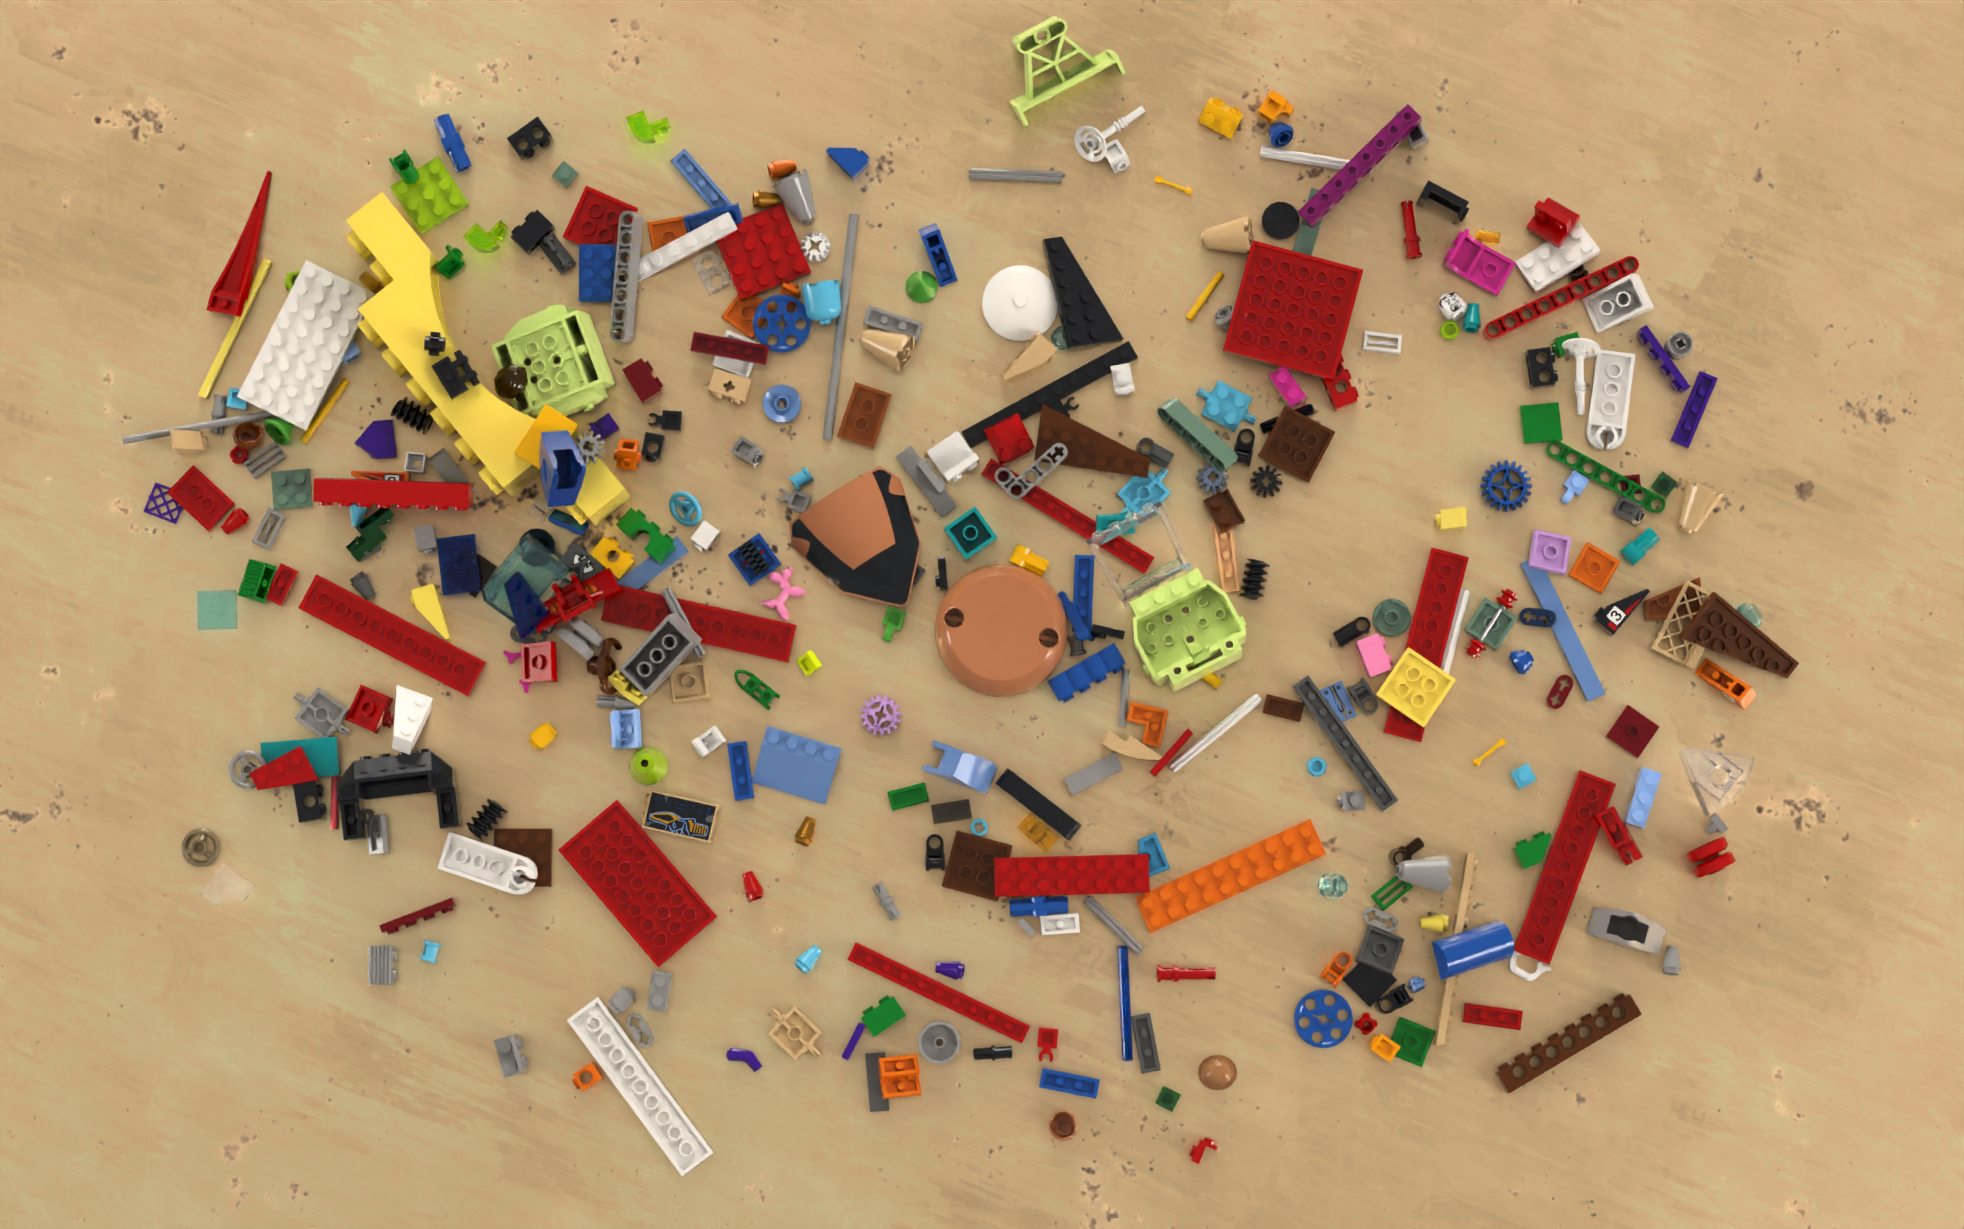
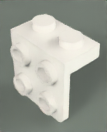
M954 432L928 450L929 457L947 483L951 481L953 483L962 477V473L967 470L970 472L978 466V456L976 453H973L959 432Z

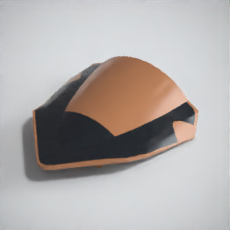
M879 466L835 490L789 522L792 547L842 593L902 607L908 603L921 542L900 478Z

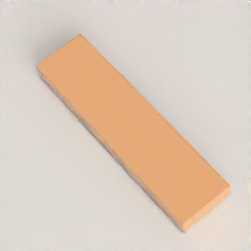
M1212 521L1220 588L1226 594L1241 592L1233 529L1220 535Z

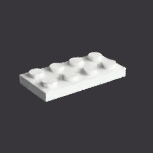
M1577 222L1559 248L1547 241L1517 260L1515 265L1535 292L1538 293L1598 255L1600 249L1582 225Z

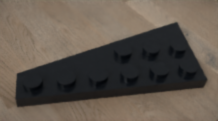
M1063 237L1044 239L1042 243L1068 350L1122 341L1124 338Z

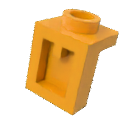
M1382 1033L1379 1036L1374 1035L1369 1043L1371 1045L1369 1050L1389 1063L1400 1049L1398 1044Z

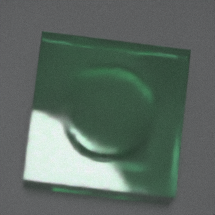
M1662 471L1650 488L1666 499L1678 482Z
M1163 1086L1155 1103L1173 1112L1181 1094Z

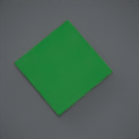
M1559 402L1520 406L1524 444L1563 440Z
M1399 1017L1390 1039L1400 1046L1395 1057L1422 1067L1436 1031Z

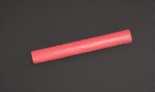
M339 775L331 776L330 829H338L339 801H337V781L339 780Z

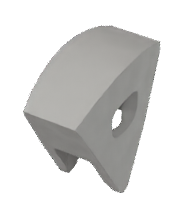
M1594 908L1587 933L1621 947L1659 954L1666 929L1634 912Z

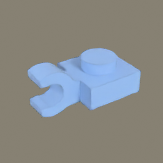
M1573 470L1563 485L1567 491L1560 501L1567 505L1574 494L1579 497L1590 479Z

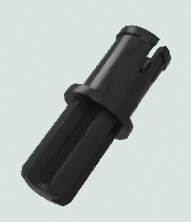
M993 1045L991 1048H975L973 1050V1057L975 1060L992 1059V1061L1000 1058H1012V1047H994Z

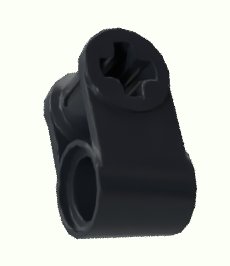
M1243 429L1238 433L1233 449L1238 457L1236 462L1246 464L1248 467H1250L1255 440L1254 432L1250 429ZM1248 433L1251 436V441L1244 443L1241 440V434Z
M932 834L926 840V871H929V869L945 871L944 843L942 837L938 834ZM937 837L940 840L938 848H932L929 845L931 838ZM931 861H940V863H931Z
M1405 983L1392 989L1376 1001L1375 1008L1379 1013L1389 1014L1414 1001L1413 997L1410 998L1407 993ZM1383 1000L1389 1002L1390 1006L1387 1011L1381 1009L1380 1004Z

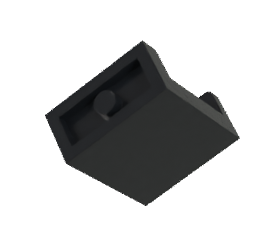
M1429 180L1416 202V205L1423 207L1427 198L1452 210L1457 213L1453 222L1455 225L1458 221H1463L1470 209L1467 207L1469 201Z

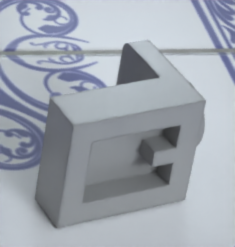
M740 436L731 450L734 455L748 462L753 467H756L762 461L765 451L758 445Z
M1364 790L1340 792V796H1337L1338 808H1341L1342 812L1365 810Z

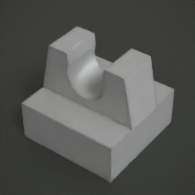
M1717 813L1710 816L1713 822L1706 827L1710 835L1718 829L1721 833L1728 830V827Z

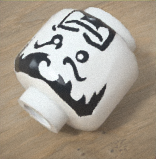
M1446 292L1440 297L1441 301L1438 308L1448 320L1456 321L1465 315L1467 305L1457 292Z

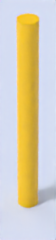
M346 378L342 379L299 440L305 444L308 442L350 383L349 380Z

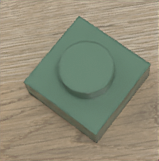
M563 161L554 171L552 177L567 188L579 173Z

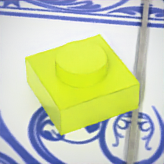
M812 650L796 660L806 676L811 675L822 666Z

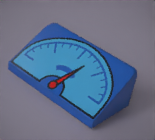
M555 509L548 517L550 523L582 537L585 536L589 527V523L585 522L580 525L573 516L558 509Z

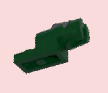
M389 507L379 508L355 527L361 536H356L346 548L357 562H361L381 550V544L387 539V536L380 526L387 524L392 519L391 517L394 516Z

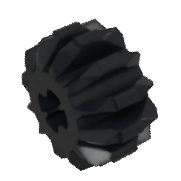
M1269 465L1266 466L1265 471L1261 466L1258 468L1259 473L1253 471L1252 474L1256 478L1250 479L1251 483H1256L1251 486V489L1258 488L1259 490L1256 492V495L1258 496L1262 491L1263 498L1267 497V492L1273 497V490L1275 492L1280 491L1276 485L1280 486L1283 484L1282 481L1276 480L1281 477V474L1274 475L1277 469L1274 468L1270 472ZM1265 477L1269 478L1268 481L1271 480L1268 486H1264V483L1261 482Z

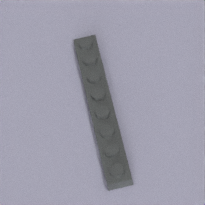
M1309 675L1293 685L1294 691L1379 809L1383 812L1397 802L1398 799Z

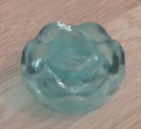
M1059 326L1052 332L1051 341L1056 348L1066 350L1068 347L1063 327Z

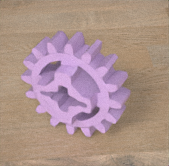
M878 694L877 699L871 696L870 703L864 702L867 707L860 709L864 712V715H861L860 718L865 719L862 726L868 725L866 731L874 730L873 735L875 736L877 732H880L881 736H884L885 731L891 734L890 729L896 730L895 723L901 722L897 716L902 714L896 711L900 706L893 705L894 699L888 701V695L884 699H881L880 694ZM880 703V707L876 709L871 708L874 704ZM888 705L892 708L894 716L887 712ZM883 708L884 715H886V717L881 718L879 724H877L878 716H876L875 714L880 713V711ZM868 715L874 718V726L869 722ZM891 722L887 727L881 728L883 723Z

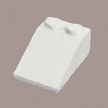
M1633 273L1582 299L1597 333H1601L1654 309L1639 274Z

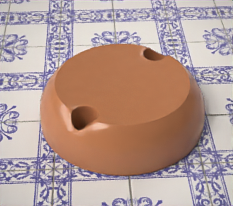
M987 565L965 574L949 588L939 605L936 615L935 641L945 667L961 684L987 696L1009 697L1028 692L1037 687L1054 672L1067 644L1068 623L1063 604L1057 593L1036 573L1016 565ZM949 621L958 622V624L951 625ZM1043 641H1048V642H1053V643H1052L1051 645H1046V644L1043 643Z

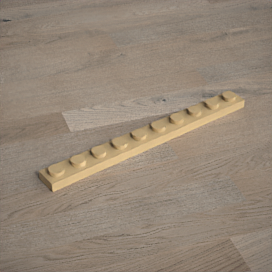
M1465 854L1452 935L1463 932V928H1466L1468 924V917L1465 915L1466 909H1470L1471 905L1469 891L1473 890L1474 887L1472 872L1476 871L1478 863L1474 854ZM1459 975L1447 978L1444 981L1434 1045L1444 1046V1042H1448L1449 1031L1446 1030L1447 1024H1451L1452 1020L1450 1006L1455 1002L1456 993H1453V988L1458 983Z

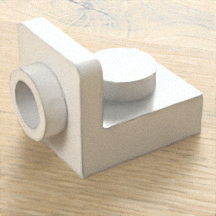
M1117 139L1106 144L1107 152L1105 158L1114 173L1122 171L1130 165L1128 155Z
M1130 364L1110 366L1115 393L1126 395L1135 391Z

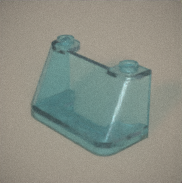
M528 533L482 589L484 602L521 627L531 619L527 610L531 609L554 580H563L566 577L568 566Z

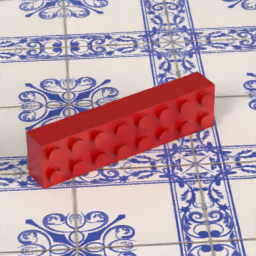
M314 478L313 502H319V506L333 505V502H338V506L346 507L352 506V503H357V507H372V504H376L377 508H388L393 504L396 505V508L407 509L410 508V505H415V509H429V506H434V510H446L449 507H454L456 511L468 510V507L473 506V483Z

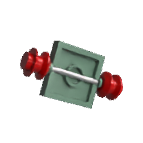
M1509 589L1501 590L1502 597H1496L1499 605L1486 597L1483 599L1464 629L1477 638V640H1469L1471 646L1465 647L1467 655L1474 659L1477 657L1481 658L1480 651H1486L1483 643L1496 651L1498 650L1517 620L1516 616L1505 610V608H1513L1511 602L1518 600L1515 597L1516 593Z

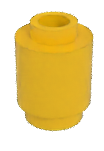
M546 722L529 735L531 738L529 742L535 749L539 747L542 750L555 738L554 736L557 732Z

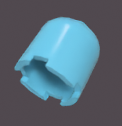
M839 280L801 284L805 311L809 319L819 321L820 325L830 324L831 319L837 318L840 315L842 307Z

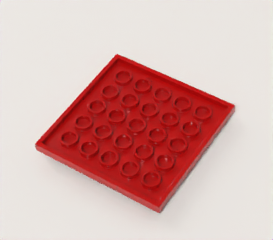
M1252 240L1223 351L1334 381L1363 269Z

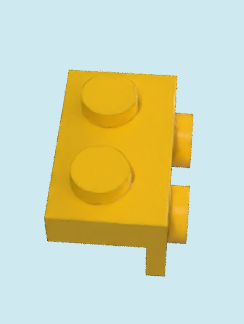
M1211 97L1205 105L1198 122L1231 139L1244 114L1236 107L1227 106L1223 100Z

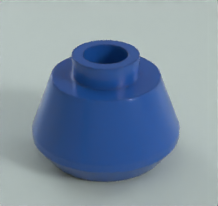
M1283 122L1274 123L1269 129L1270 142L1273 146H1285L1293 138V128Z
M1517 650L1510 653L1509 658L1517 672L1525 675L1533 666L1531 662L1534 659L1530 652Z

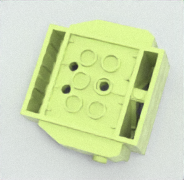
M550 305L545 310L519 320L504 336L505 340L490 345L499 370L512 365L525 367L528 380L526 389L522 391L520 396L510 400L515 410L530 417L538 416L546 404L564 416H569L581 410L584 412L595 408L594 405L608 398L606 389L616 385L590 314L564 305ZM587 353L590 354L592 361H589ZM557 357L560 358V362L558 364L555 363V359ZM530 359L531 364L527 366L526 360ZM536 376L538 380L536 383H533L532 379Z
M1198 568L1129 602L1130 610L1134 616V646L1144 663L1142 667L1147 676L1150 675L1152 681L1159 686L1168 682L1173 692L1242 658L1243 649L1240 645L1245 643V627L1247 624L1242 616H1238L1228 595L1210 580L1205 581ZM1188 608L1189 612L1187 614H1184L1182 612V609ZM1167 616H1170L1172 618V621L1166 622L1165 618ZM1188 637L1194 639L1192 643H1188L1186 640ZM1219 652L1222 653V656L1207 663L1213 655ZM1191 666H1198V668L1190 672L1187 670Z

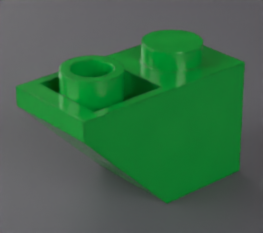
M1542 831L1533 835V840L1528 842L1526 839L1516 843L1517 847L1512 848L1521 870L1542 862L1551 839L1550 833L1545 834Z

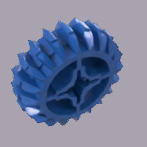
M1508 460L1504 461V466L1498 461L1497 468L1492 464L1490 466L1491 471L1486 470L1484 472L1488 477L1483 476L1481 478L1482 481L1486 482L1480 485V488H1486L1481 494H1488L1489 497L1485 499V502L1491 499L1493 502L1490 504V507L1492 508L1497 504V511H1500L1502 506H1504V512H1508L1509 506L1512 511H1515V504L1521 508L1523 506L1521 501L1525 503L1528 501L1524 495H1531V492L1526 490L1533 487L1532 484L1526 483L1531 480V477L1525 478L1524 475L1528 471L1525 470L1522 473L1520 471L1523 467L1522 465L1515 468V461L1511 463V466H1509ZM1503 471L1502 481L1491 483L1494 475ZM1509 472L1515 474L1519 478L1520 483L1512 481ZM1505 480L1507 482V485L1513 486L1509 488L1508 491L1505 487L1500 486L1501 484L1503 485L1505 483ZM1492 489L1500 491L1503 500L1497 498ZM1521 489L1518 498L1509 501L1511 491Z

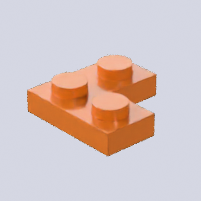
M1131 702L1127 721L1145 725L1141 743L1160 748L1169 710Z

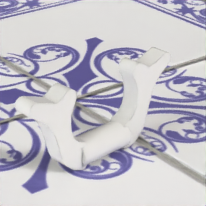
M1514 951L1510 958V971L1526 981H1533L1541 973L1551 971V967L1543 966L1542 962H1538L1536 971L1530 974L1517 967L1515 963L1520 953Z

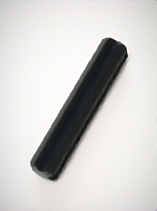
M1307 404L1295 409V411L1309 416L1314 413V408L1312 404ZM1278 416L1260 424L1261 431L1263 433L1271 431Z

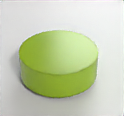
M1446 321L1440 327V335L1445 340H1454L1459 334V326L1454 321Z

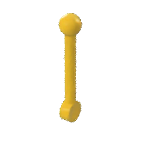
M1161 176L1155 177L1157 184L1163 183L1182 190L1187 195L1192 194V189L1189 187L1185 188L1163 180Z
M1499 739L1494 747L1479 759H1474L1473 765L1479 766L1483 759L1498 747L1504 746L1506 744L1505 739Z

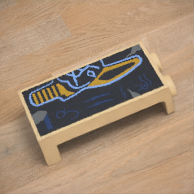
M650 790V794L646 793L644 804L647 805L646 812H642L640 817L642 828L711 843L719 805Z

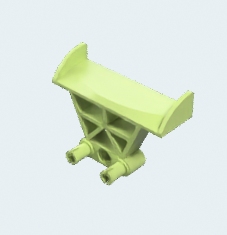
M1050 16L1046 21L1021 34H1016L1017 36L1014 35L1012 38L1014 47L1021 53H1024L1025 93L1009 101L1021 123L1027 127L1029 124L1023 112L1111 65H1114L1121 75H1125L1126 72L1118 55L1107 49L1091 57L1065 35L1067 23L1059 17ZM1043 30L1044 37L1038 40L1036 37L1037 33ZM1056 39L1051 59L1033 52L1035 49ZM1065 40L1072 48L1061 53L1063 41ZM1079 52L1088 59L1064 73L1061 72L1058 63ZM1032 56L1045 61L1032 68ZM1053 67L1057 76L1033 89L1032 77Z

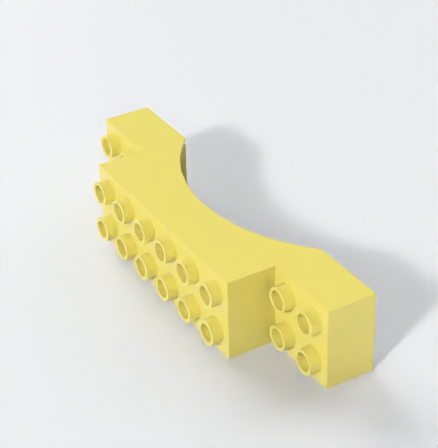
M381 192L346 220L353 229L345 236L346 239L365 261L373 255L376 257L377 260L369 267L386 286L358 308L365 318L357 326L376 348H379L383 343L387 344L389 348L381 355L401 378L408 372L413 376L405 384L424 407L432 401L435 403L437 408L429 414L448 436L452 435L455 431L462 436L454 442V445L472 466L480 460L484 463L486 467L479 471L478 474L496 495L505 489L512 497L540 475V469L514 453L536 419L515 410L494 396L481 384L473 386L471 381L465 383L469 389L468 391L453 400L450 398L432 368V365L447 356L452 362L457 360L454 355L457 350L448 331L442 309L440 273L435 268L438 261L388 198ZM431 332H440L441 337L446 338L445 351L439 352V356H430L429 351L424 350L425 336H430ZM461 366L456 368L461 377L466 374ZM577 430L572 436L574 443H579L576 440L577 436L583 439ZM589 444L586 445L587 448H584V450L588 449L589 452L593 450ZM597 456L595 457L596 464L593 463L592 459H590L588 465L585 464L586 473L574 505L565 506L580 525L590 519L596 527L631 499L625 488Z

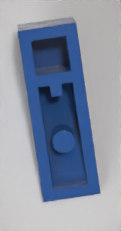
M934 223L918 229L939 286L942 287L957 281L958 279L937 224Z

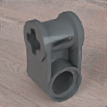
M1363 677L1353 686L1346 687L1348 693L1363 714L1372 715L1376 712L1378 701ZM1366 701L1373 702L1374 709L1371 711L1366 710L1364 703Z

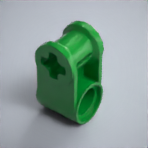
M404 149L403 153L395 158H389V161L405 184H412L419 178V173Z

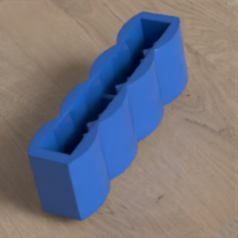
M1115 643L1047 682L1059 702L1063 700L1065 703L1074 698L1073 694L1080 691V693H1083L1091 688L1089 684L1095 681L1098 684L1107 679L1106 675L1113 671L1116 674L1123 670V665L1126 662Z

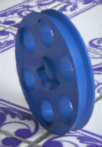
M783 294L771 296L765 299L755 311L753 318L755 335L762 345H768L772 351L789 352L798 348L806 340L810 331L811 323L806 315L805 306L792 296ZM771 301L778 304V309L775 312L767 310V305ZM789 302H795L797 309L794 312H788L786 305ZM781 312H783L784 322H787V325H784L782 328V335L780 326L776 325L780 321ZM760 318L768 320L766 328L758 327L757 321ZM800 318L806 321V326L803 329H798L795 325L796 321ZM771 334L777 336V343L774 345H769L766 341L767 337ZM788 335H794L796 337V343L794 345H788L786 343V337Z
M1316 990L1307 994L1300 1000L1294 1013V1024L1299 1036L1306 1043L1318 1048H1330L1341 1043L1348 1036L1353 1022L1352 1011L1348 1002L1341 995L1330 990ZM1327 995H1332L1335 998V1003L1332 1006H1327L1324 1003V998ZM1306 1000H1315L1316 1007L1313 1010H1308L1305 1006ZM1341 1009L1345 1010L1348 1014L1347 1019L1344 1021H1340L1337 1018V1012ZM1325 1013L1326 1018L1334 1021V1023L1324 1022L1322 1025L1320 1024L1321 1020L1313 1015L1322 1016ZM1302 1017H1307L1310 1021V1025L1307 1028H1302L1299 1025V1020ZM1339 1028L1342 1035L1339 1039L1332 1038V1029ZM1314 1032L1322 1034L1323 1039L1321 1042H1313L1312 1034Z

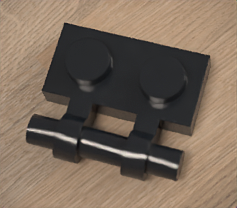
M461 350L454 353L457 360L452 362L447 356L432 365L433 370L452 400L469 390L465 384L466 382L471 381L473 386L480 384L477 378L478 374L475 370H472L468 363L469 359L466 355H463ZM459 366H461L464 372L466 373L462 377L456 370V368H458Z

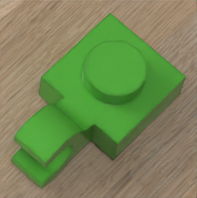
M888 606L882 625L887 626L882 640L890 642L894 629L897 631L901 630L906 612Z

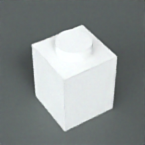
M704 520L691 537V540L694 542L692 545L699 551L703 549L708 551L721 533Z

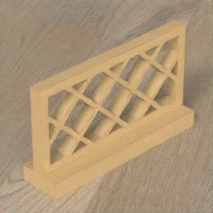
M1686 580L1651 649L1684 665V667L1690 670H1694L1705 647L1692 642L1687 643L1684 639H1682L1684 644L1674 647L1671 636L1680 634L1683 631L1679 619L1689 616L1691 620L1693 618L1692 615L1696 614V612L1691 613L1688 602L1698 599L1701 607L1703 605L1701 598L1709 597L1711 593ZM1688 586L1695 589L1696 598L1687 600L1685 592ZM1685 603L1688 614L1678 617L1676 609L1678 605ZM1677 621L1679 631L1670 634L1668 630L1669 623ZM1668 637L1670 649L1663 650L1657 647L1661 639ZM1685 646L1687 654L1684 660L1677 657L1675 649Z

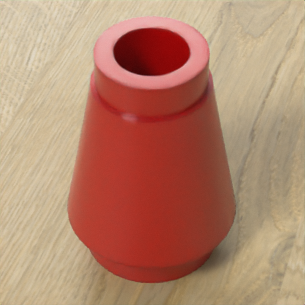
M239 507L233 510L221 528L229 535L246 525L250 517Z
M753 871L742 874L746 898L749 901L762 898L764 890L753 874Z

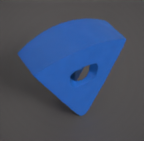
M567 430L542 432L539 464L548 507L574 505L586 473L583 458Z

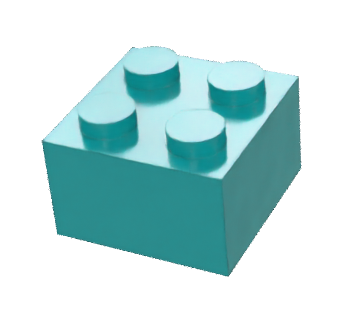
M973 507L944 528V532L965 561H968L997 540V536L976 507Z

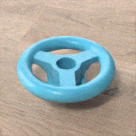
M678 491L671 496L669 501L670 511L679 523L685 526H694L700 522L702 517L701 506L693 495L688 492ZM678 497L686 498L684 501L677 500ZM675 506L680 508L681 512L684 515V519L678 514ZM696 511L695 519L691 520V514Z

